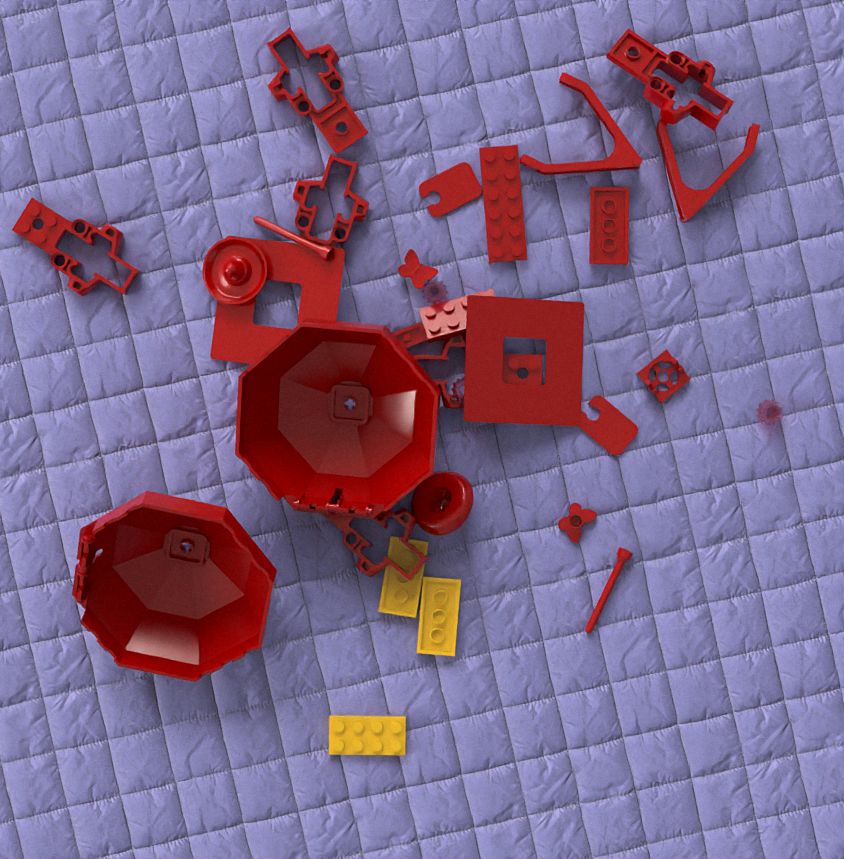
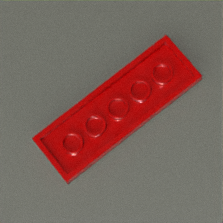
M518 145L479 148L489 263L527 260Z

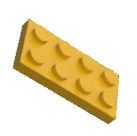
M391 536L387 556L410 574L421 558L398 539L399 537ZM409 539L412 545L423 554H427L429 542ZM390 564L385 567L378 612L416 618L425 564L412 581H409Z
M423 576L416 653L455 656L461 579Z
M329 716V755L405 756L406 716Z

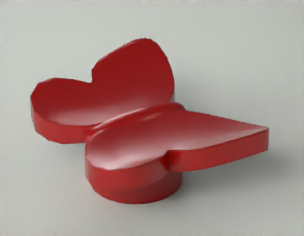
M409 249L404 261L406 264L398 268L400 276L410 277L413 286L417 289L423 288L425 280H431L438 274L436 268L420 264L418 256L413 249Z
M573 503L570 505L568 517L562 518L558 526L561 530H567L568 537L574 543H578L581 536V527L584 526L583 524L595 519L597 513L589 509L582 510L580 504Z

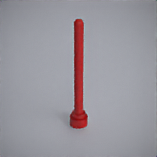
M259 216L253 218L254 223L317 252L320 259L329 262L334 255L335 249L329 245L320 246Z
M619 547L616 553L618 560L585 628L587 633L593 631L624 563L631 560L633 556L632 552Z

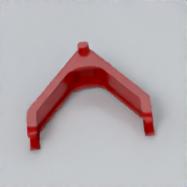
M562 72L559 83L584 96L614 139V151L608 158L600 161L544 164L523 154L519 163L542 175L639 169L642 158L637 154L591 87L586 82Z
M659 115L656 134L680 222L686 223L753 153L760 125L752 123V126H749L743 152L709 188L693 190L682 182L668 134L667 122Z

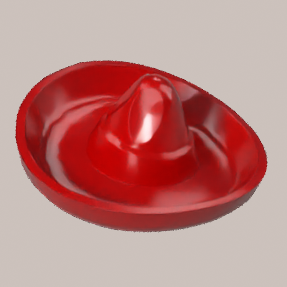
M228 237L215 243L206 254L202 270L203 280L207 290L216 300L225 304H241L249 301L261 291L267 279L268 266L262 251L254 243L240 237Z
M439 471L418 484L412 494L411 509L412 514L417 518L416 523L427 533L436 536L450 534L461 527L468 518L473 506L474 495L470 482L459 473Z

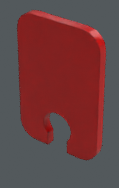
M462 162L422 182L419 186V193L422 199L431 192L440 194V202L427 207L433 217H440L478 198L482 193V188L471 166L466 162Z
M594 396L588 404L599 410L598 419L590 420L587 414L581 411V423L578 427L610 454L619 455L637 435L638 427L604 397Z

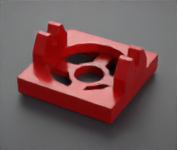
M667 349L636 373L659 403H662L690 380L684 368L672 357ZM667 362L672 364V366L666 370L661 369L657 363ZM651 368L656 372L655 379L652 382L649 380ZM677 370L678 379L674 385L670 378L671 373ZM661 371L668 373V380L665 382H661L658 379V373ZM659 383L666 384L669 390L661 391L655 386Z

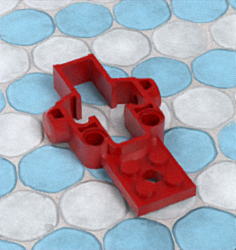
M290 27L280 36L266 43L282 67L267 85L269 91L278 102L288 100L300 117L307 118L310 116L336 155L368 134V131L342 95L344 82L334 68L339 61V57L330 44L306 51ZM288 38H292L308 62L311 60V57L320 55L329 68L326 74L319 72L317 75L333 97V101L320 110H316L301 86L297 88V94L292 96L281 83L286 74L289 76L291 73L274 48ZM332 82H339L341 87L338 90L331 89ZM303 103L309 105V109L306 112L299 110V106ZM339 123L346 124V132H337V125Z
M630 29L625 31L606 56L607 59L646 85L643 91L644 97L661 109L660 116L668 124H677L691 115L714 131L734 103V101L711 87L716 73L713 64L706 60H700L696 63L679 51H672L667 55ZM634 51L637 53V56H631L628 52ZM657 69H660L681 84L689 76L702 84L698 95L721 110L719 115H715L693 99L690 100L687 106L683 107L680 105L677 110L673 109L676 101L672 98L676 93V88L662 78L652 74Z
M330 154L322 181H297L293 192V200L300 204L295 217V225L301 231V237L320 246L329 245L337 248L338 243H345L349 239L354 222H363L369 209V202L350 190L358 167L357 162H350ZM338 163L352 168L343 196L344 198L349 196L355 201L350 219L345 220L342 217V213H337L328 241L310 236L318 206L314 205L312 208H308L306 201L311 188L320 187V190L324 191L332 164ZM301 218H308V226H299ZM343 229L346 232V236L343 239L336 238L335 233L337 230Z
M31 198L12 228V231L51 254L52 266L70 277L67 286L81 296L85 297L101 281L127 295L132 283L141 272L117 257L123 232L111 224L106 223L101 229H98L83 219H76L70 222L34 198ZM37 219H42L44 222L40 230L34 227V222ZM84 223L85 231L78 233L77 226ZM67 231H70L92 246L96 244L94 236L97 234L113 242L111 252L108 251L107 255L132 270L122 288L98 273H94L93 276L95 278L88 283L74 274V268L81 267L82 263L58 249V245ZM60 256L65 258V263L62 266L57 264V258Z
M466 334L445 339L440 356L413 355V358L416 361L418 359L448 360L446 354L449 347L466 348ZM503 353L502 381L509 384L541 385L543 355ZM520 368H525L528 371V376L525 379H520L517 376V371ZM433 380L436 384H439L444 408H464V395H449L445 388L447 381Z
M336 488L335 495L341 497L343 489ZM403 507L396 512L391 509L382 511L373 519L387 529L389 526L387 520L393 517L406 528L404 535L398 539L421 558L410 574L388 556H384L382 558L384 561L379 564L370 561V558L363 553V550L366 547L371 548L373 544L351 526L356 517L339 516L336 512H330V515L322 514L344 532L342 538L344 545L359 557L356 567L368 577L374 576L390 564L409 581H412L422 566L429 560L425 554L409 542L417 518ZM350 534L356 535L357 541L355 544L351 545L348 542Z

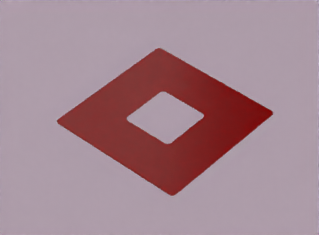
M240 237L251 241L262 251L268 266L266 280L301 284L302 290L297 325L305 318L336 321L345 257L344 249L334 248L335 252L332 259L326 262L320 259L317 252L297 243ZM256 296L241 304H225L217 300L210 357L217 360L253 364L292 329L255 325L253 323Z
M469 295L467 297L463 419L469 422L579 426L581 423L584 304L571 301ZM505 337L546 340V375L544 385L509 384L502 381L503 340Z

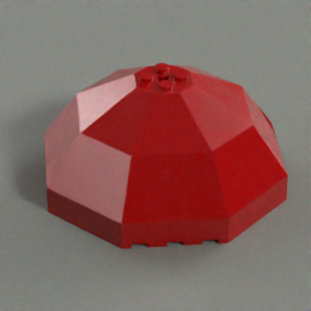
M305 318L238 376L235 455L240 460L242 459L249 467L250 472L258 481L260 480L268 489L267 491L275 500L279 501L283 497L294 511L329 515L330 512H336L339 516L373 519L380 512L389 510L401 498L416 488L418 484L433 474L436 467L441 389L386 325ZM349 399L355 402L351 409L345 404ZM336 488L343 489L337 504H332Z
M146 491L80 529L77 559L80 561L75 567L72 595L76 602L80 603L85 609L81 624L88 632L91 631L95 635L99 645L114 657V662L118 666L196 682L202 676L208 673L212 674L223 668V665L231 661L235 662L244 657L246 653L261 648L266 631L277 569L227 507ZM188 543L191 546H189V549H186L183 544ZM102 549V553L96 555V552Z

